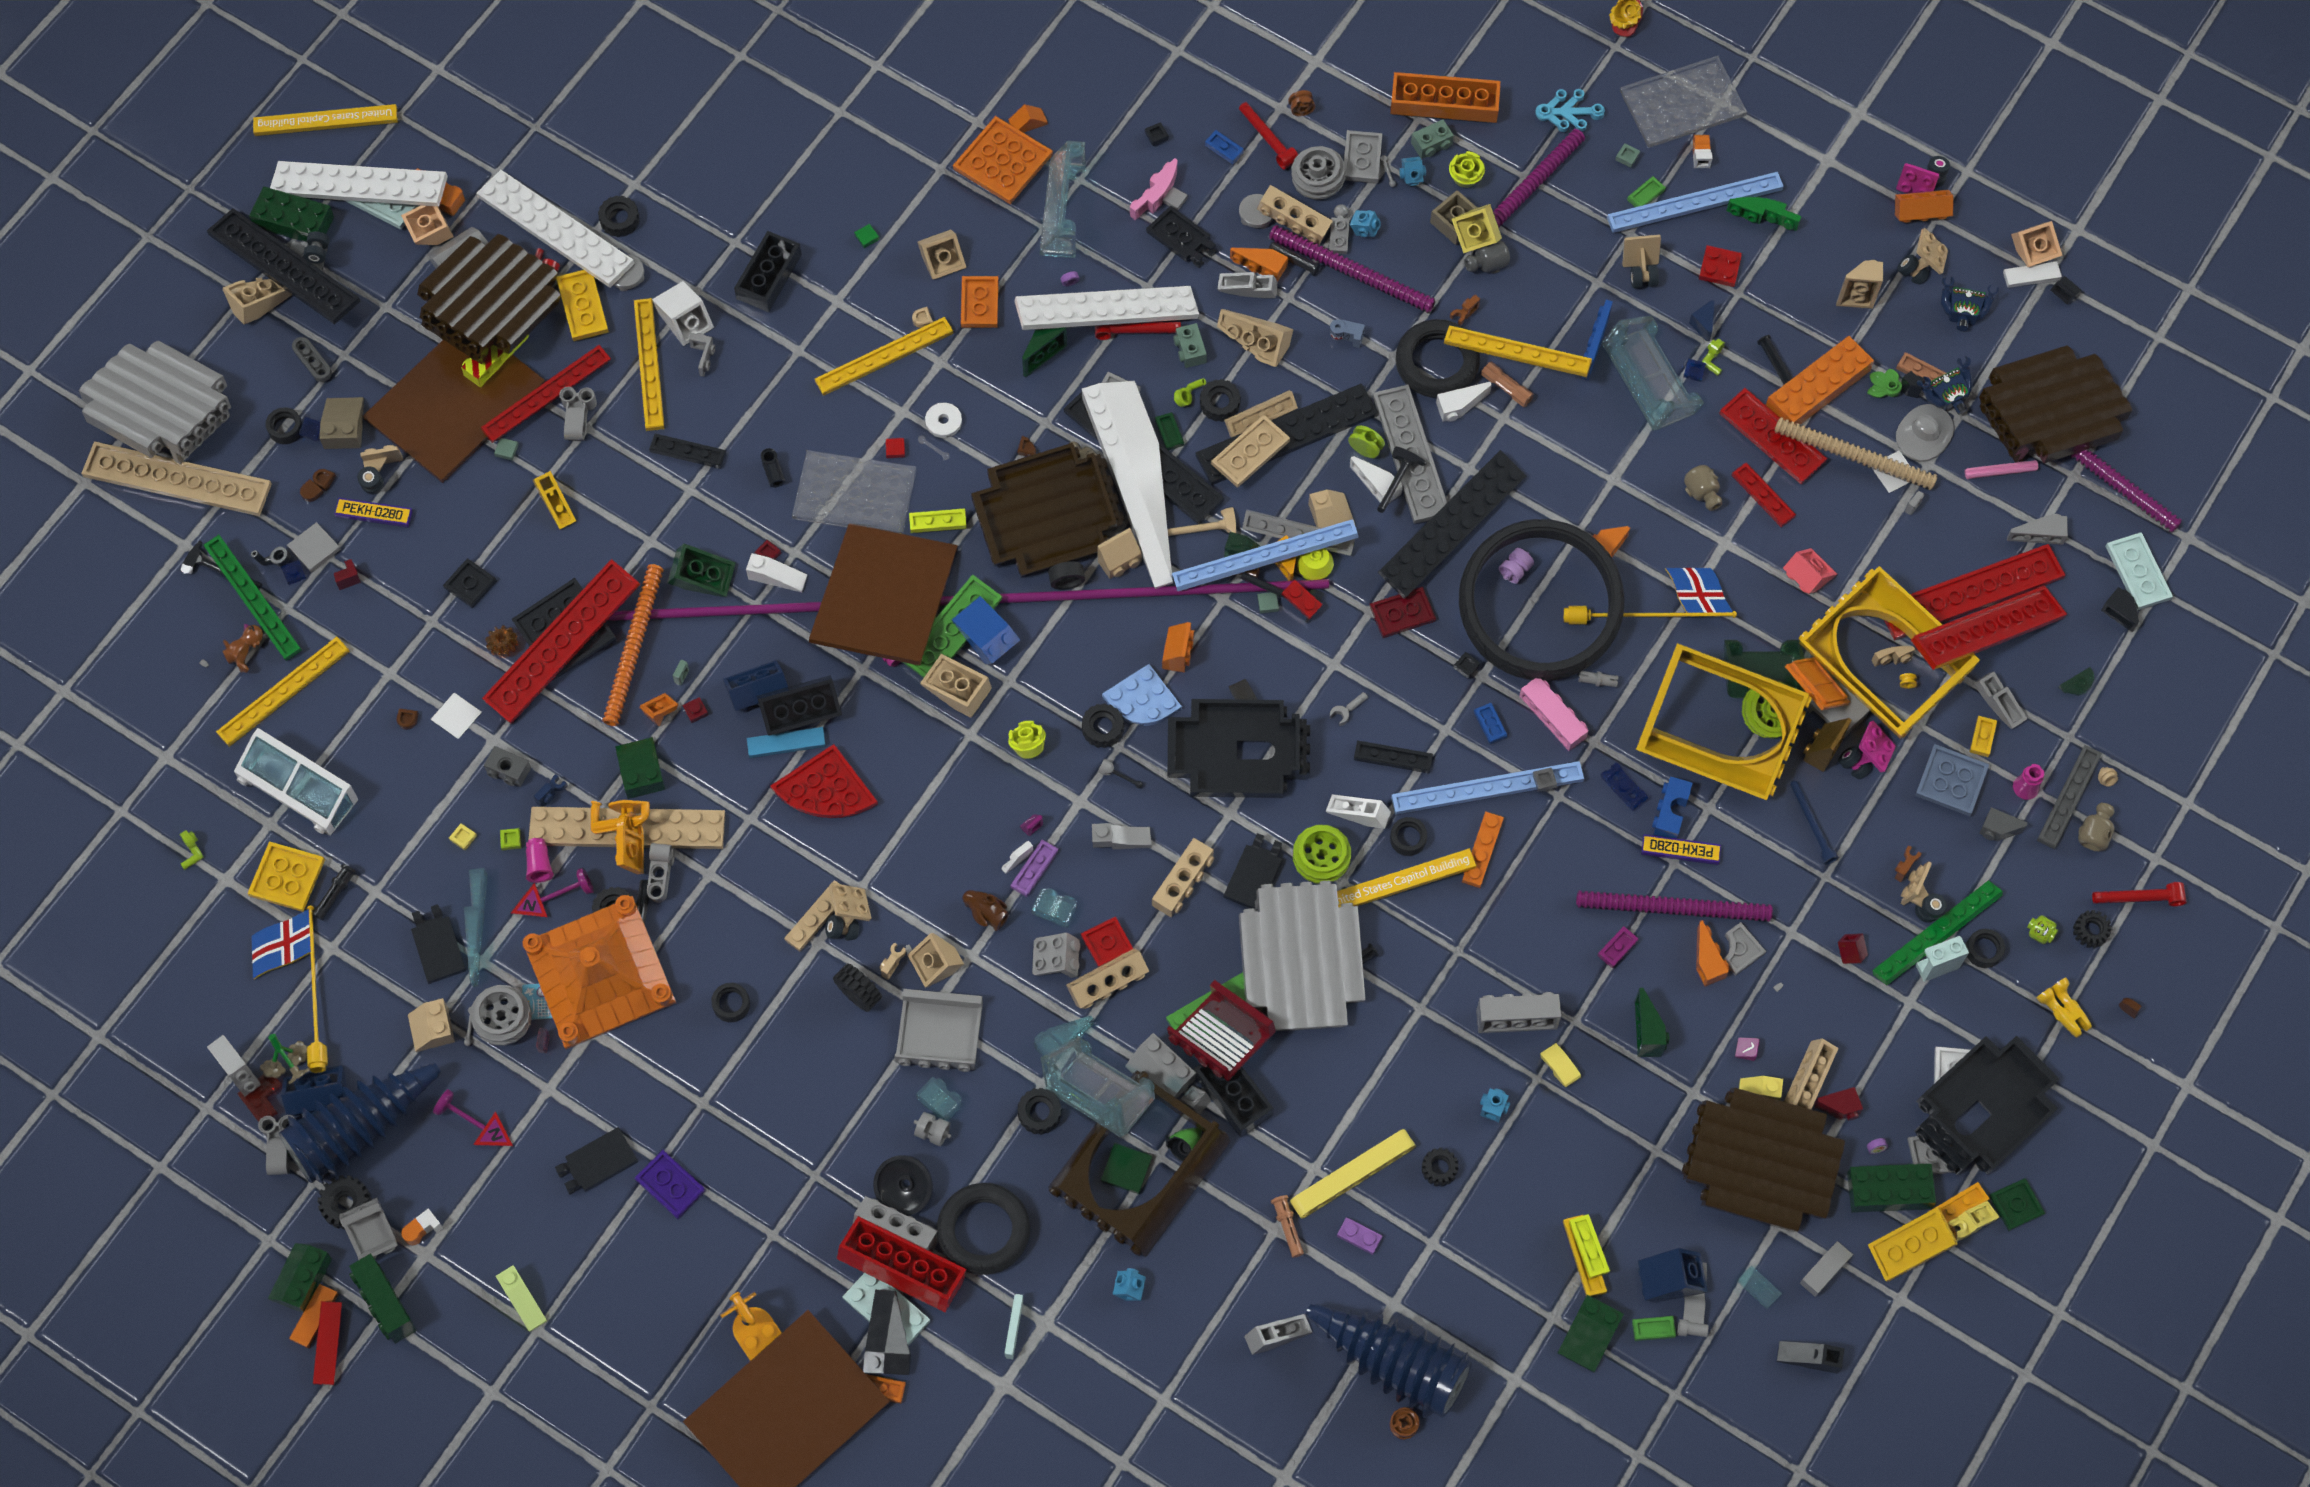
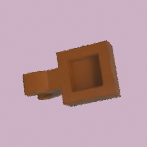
M1473 295L1470 299L1467 298L1462 304L1463 309L1453 310L1450 313V318L1453 319L1455 316H1459L1458 324L1461 326L1465 318L1468 319L1479 308L1480 298L1477 295Z
M1909 845L1904 852L1905 862L1900 861L1895 868L1897 874L1894 879L1902 882L1913 863L1922 854L1918 852L1915 856H1912L1910 854L1912 847Z

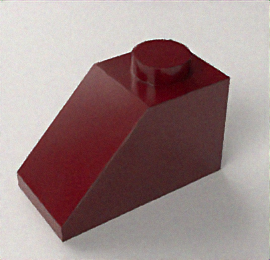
M1855 1087L1818 1097L1814 1103L1815 1108L1839 1120L1847 1119L1851 1121L1857 1119L1863 1110Z

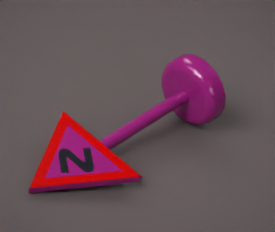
M584 868L577 870L576 875L579 882L542 898L534 883L511 914L548 918L543 902L581 886L586 894L594 893L593 885Z
M449 1089L443 1093L433 1110L434 1114L442 1115L448 1108L483 1130L473 1145L513 1146L496 1111L485 1126L450 1104L454 1093Z

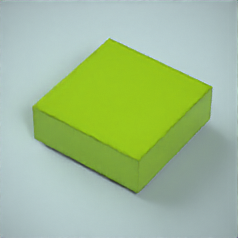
M520 828L500 830L501 850L521 849Z

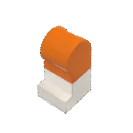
M1694 135V168H1710L1713 159L1710 150L1709 135Z
M428 1208L402 1229V1237L408 1245L413 1246L419 1244L422 1237L433 1229L438 1233L443 1227Z

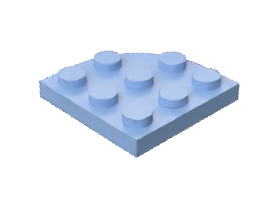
M1150 664L1102 693V697L1107 704L1117 708L1119 713L1122 714L1123 720L1131 724L1155 725L1182 710V706Z

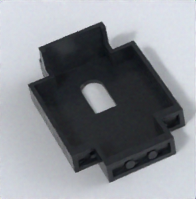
M1191 699V717H1168L1167 778H1190V797L1283 798V792H1287V781H1283V779L1306 780V774H1310V762H1307V755H1310V744H1307V736L1310 737V725H1307V719H1300V714H1292L1291 719H1284L1287 718V706H1284V700ZM1237 742H1269L1274 746L1275 754L1272 758L1266 760L1237 759Z
M2017 1035L2001 1050L1985 1036L1916 1101L1919 1108L1930 1116L1914 1132L1921 1142L1926 1143L1931 1148V1152L1940 1158L1952 1173L1958 1175L1974 1160L1978 1169L1988 1175L2058 1109L2044 1093L2059 1078ZM1978 1101L1991 1116L1972 1134H1960L1955 1127L1956 1120Z

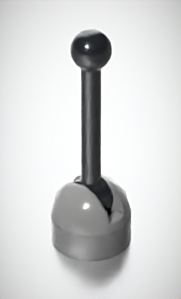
M1107 759L1103 760L1098 770V773L1106 776L1113 773L1134 784L1138 789L1143 786L1141 781H1135L1114 770L1113 763Z

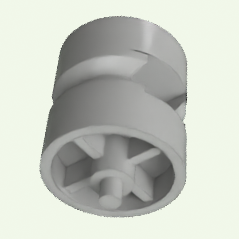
M923 1112L920 1119L913 1122L916 1124L914 1136L923 1140L929 1138L930 1143L941 1147L946 1138H951V1135L948 1134L951 1123L941 1118L936 1120L932 1114Z

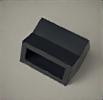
M2064 276L2054 284L2050 291L2066 304H2070L2080 295L2082 290Z
M1910 371L1902 378L1901 391L1906 396L1918 398L1922 387L1917 385V381L1920 380L1923 383L1924 378L1916 376Z

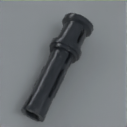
M346 864L341 865L340 872L332 879L330 889L313 912L316 918L323 921L342 890L348 888L347 884L353 875L357 874L353 868Z

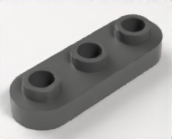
M305 337L296 338L292 343V349L316 381L325 382L329 380L332 375L331 369L312 343Z

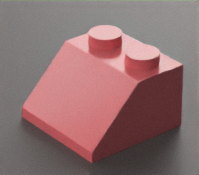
M1812 548L1796 552L1783 567L1786 575L1790 579L1795 580L1799 584V588L1808 594L1817 592L1837 575Z

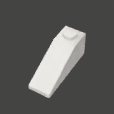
M1491 382L1438 394L1436 404L1442 422L1455 421L1490 394Z
M1355 456L1351 457L1350 468L1381 503L1394 476L1390 472ZM1401 482L1399 483V485H1398V487H1397L1395 493L1393 494V496H1392L1390 502L1393 501L1394 499H1396L1397 497H1399V496L1401 495V493H1402V483H1401Z
M753 553L746 568L749 580L801 593L808 577L807 574L772 558Z
M1333 794L1326 809V812L1368 827L1385 829L1391 813L1381 800Z

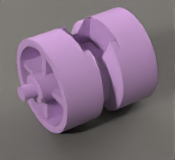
M1516 548L1509 555V560H1505L1499 566V571L1505 580L1517 584L1524 576V571H1529L1534 565V560L1529 555V552Z

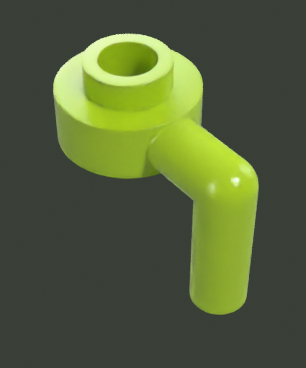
M1720 339L1710 342L1707 347L1709 349L1708 354L1701 362L1704 367L1717 376L1720 375L1722 370L1711 363V360L1721 352L1725 345V342Z
M1202 378L1189 383L1186 388L1176 390L1174 393L1175 403L1180 407L1190 405L1192 402L1191 392L1196 388L1206 385V380Z
M187 830L179 835L193 856L180 863L184 870L203 858V854L195 843L198 839L192 831L188 833Z

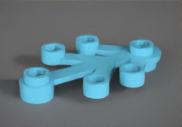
M1560 89L1548 104L1538 105L1535 111L1539 120H1549L1561 132L1568 130L1569 122L1576 129L1583 132L1586 130L1587 122L1583 119L1578 120L1573 115H1590L1592 119L1600 120L1604 116L1605 109L1601 104H1595L1592 107L1572 108L1578 101H1582L1584 98V91L1581 89H1576L1573 97L1561 108H1554L1559 102H1563L1566 99V91ZM1561 115L1566 120H1560L1556 116Z

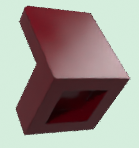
M352 559L344 561L346 569L334 573L335 582L339 590L361 583Z
M1845 934L1838 941L1842 963H1861L1868 956L1863 934Z

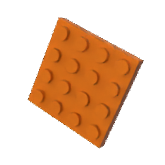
M995 116L953 164V169L1008 204H1011L1052 157L1053 151Z

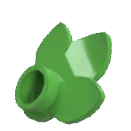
M1888 369L1885 373L1877 371L1870 374L1873 386L1867 391L1869 395L1882 398L1886 395L1895 397L1900 394L1902 384L1898 381L1899 375L1895 370Z

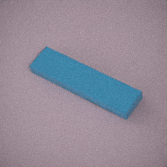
M823 727L747 738L749 758L826 747Z

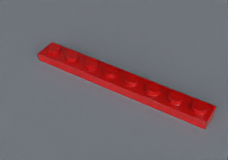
M599 344L483 425L481 430L494 443L557 399L563 388L574 387L607 364L611 358Z

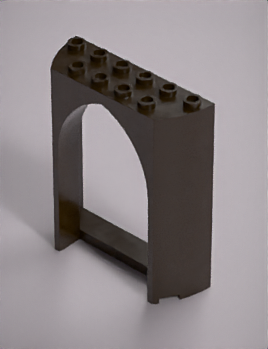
M1136 1070L1048 1186L1049 1192L1056 1198L1061 1196L1066 1200L1065 1204L1073 1210L1075 1208L1079 1209L1082 1212L1081 1215L1088 1221L1093 1219L1098 1223L1097 1227L1105 1233L1111 1232L1114 1235L1113 1238L1120 1244H1128L1134 1254L1146 1257L1231 1140L1226 1132L1218 1128L1220 1125L1217 1122L1213 1121L1210 1123L1149 1080V1075L1146 1072L1142 1071L1140 1073ZM1142 1089L1205 1132L1165 1187L1151 1200L1140 1206L1125 1210H1110L1098 1206L1091 1193L1089 1179L1094 1155Z

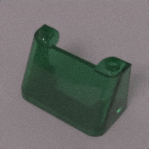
M1724 640V661L1804 691L1801 685L1785 668L1787 664L1795 660L1805 659L1802 646L1799 644L1800 640H1787L1781 644L1780 651L1743 652V646L1740 641ZM1726 679L1727 693L1732 698H1744L1750 688Z

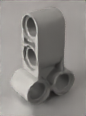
M565 387L559 393L562 405L566 408L564 439L584 441L588 410L594 409L597 405L594 391L586 387L576 393L572 387Z
M651 843L649 852L651 863L647 894L652 901L661 903L667 897L670 870L675 859V849L672 848V845ZM663 869L664 875L660 878L655 877L656 871ZM655 889H662L660 896H653L652 893Z
M291 1115L281 1117L279 1122L271 1116H264L258 1123L259 1130L267 1137V1175L289 1174L291 1155L282 1142L279 1132L286 1128V1125L289 1123L288 1116ZM268 1124H274L271 1130L265 1131Z

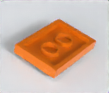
M962 276L961 328H998V276Z

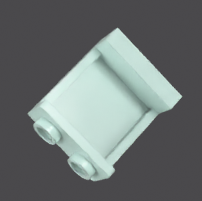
M1957 936L1926 948L1924 952L1927 959L1921 960L1915 965L1923 981L1926 982L1959 969L1969 952L1961 936Z

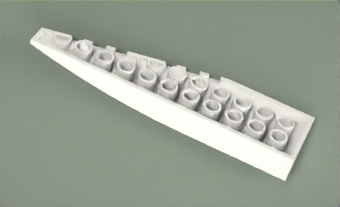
M1135 381L1098 383L1083 388V402L1154 588L1157 589L1172 584L1159 442Z

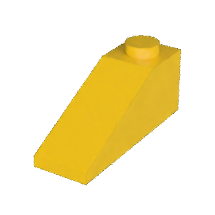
M551 471L532 480L559 529L576 522Z

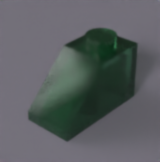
M1230 532L1225 545L1224 557L1261 546L1248 536Z

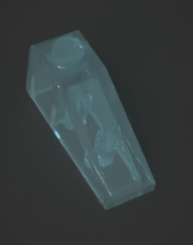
M1092 1016L1084 1017L1048 1028L1045 1032H1040L1034 1039L1035 1049L1052 1064L1094 1025V1018Z

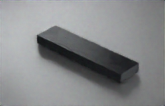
M656 433L649 448L651 453L721 469L726 455V450Z
M1357 740L1354 760L1430 773L1433 754Z

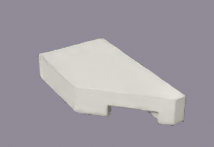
M1027 841L1016 849L1010 856L1011 860L1002 866L1003 872L1007 874L1034 852L1033 845Z

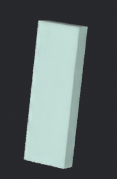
M1020 1294L1014 1296L1005 1347L1006 1359L1013 1360L1023 1306V1295Z

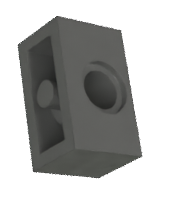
M494 746L484 764L488 776L494 779H503L510 786L517 785L521 787L531 770L529 760ZM505 766H511L509 770H503Z

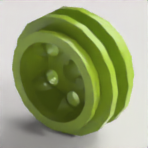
M1750 689L1742 701L1741 713L1746 726L1752 733L1762 738L1773 739L1782 736L1779 718L1776 712L1771 711L1770 703L1763 697L1764 702L1760 704L1758 699L1763 696ZM1757 711L1762 713L1761 718L1758 717ZM1768 720L1773 722L1772 727L1767 726Z
M1315 825L1306 828L1298 835L1293 846V863L1297 872L1304 879L1315 884H1320V881L1334 882L1342 877L1349 867L1351 846L1347 837L1339 829L1329 825ZM1332 844L1336 849H1331L1329 845ZM1310 848L1312 851L1311 853H1306L1305 849ZM1319 856L1325 857L1323 860L1318 859ZM1337 857L1339 860L1334 863L1332 858Z

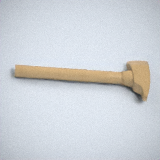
M1234 508L1221 510L1223 519L1218 522L1167 529L1168 536L1224 529L1232 534L1233 539H1236Z

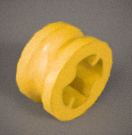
M1904 673L1899 676L1901 681L1900 687L1910 689L1917 686L1915 681L1917 676L1915 674Z

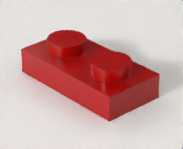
M1295 579L1281 594L1308 619L1323 605Z

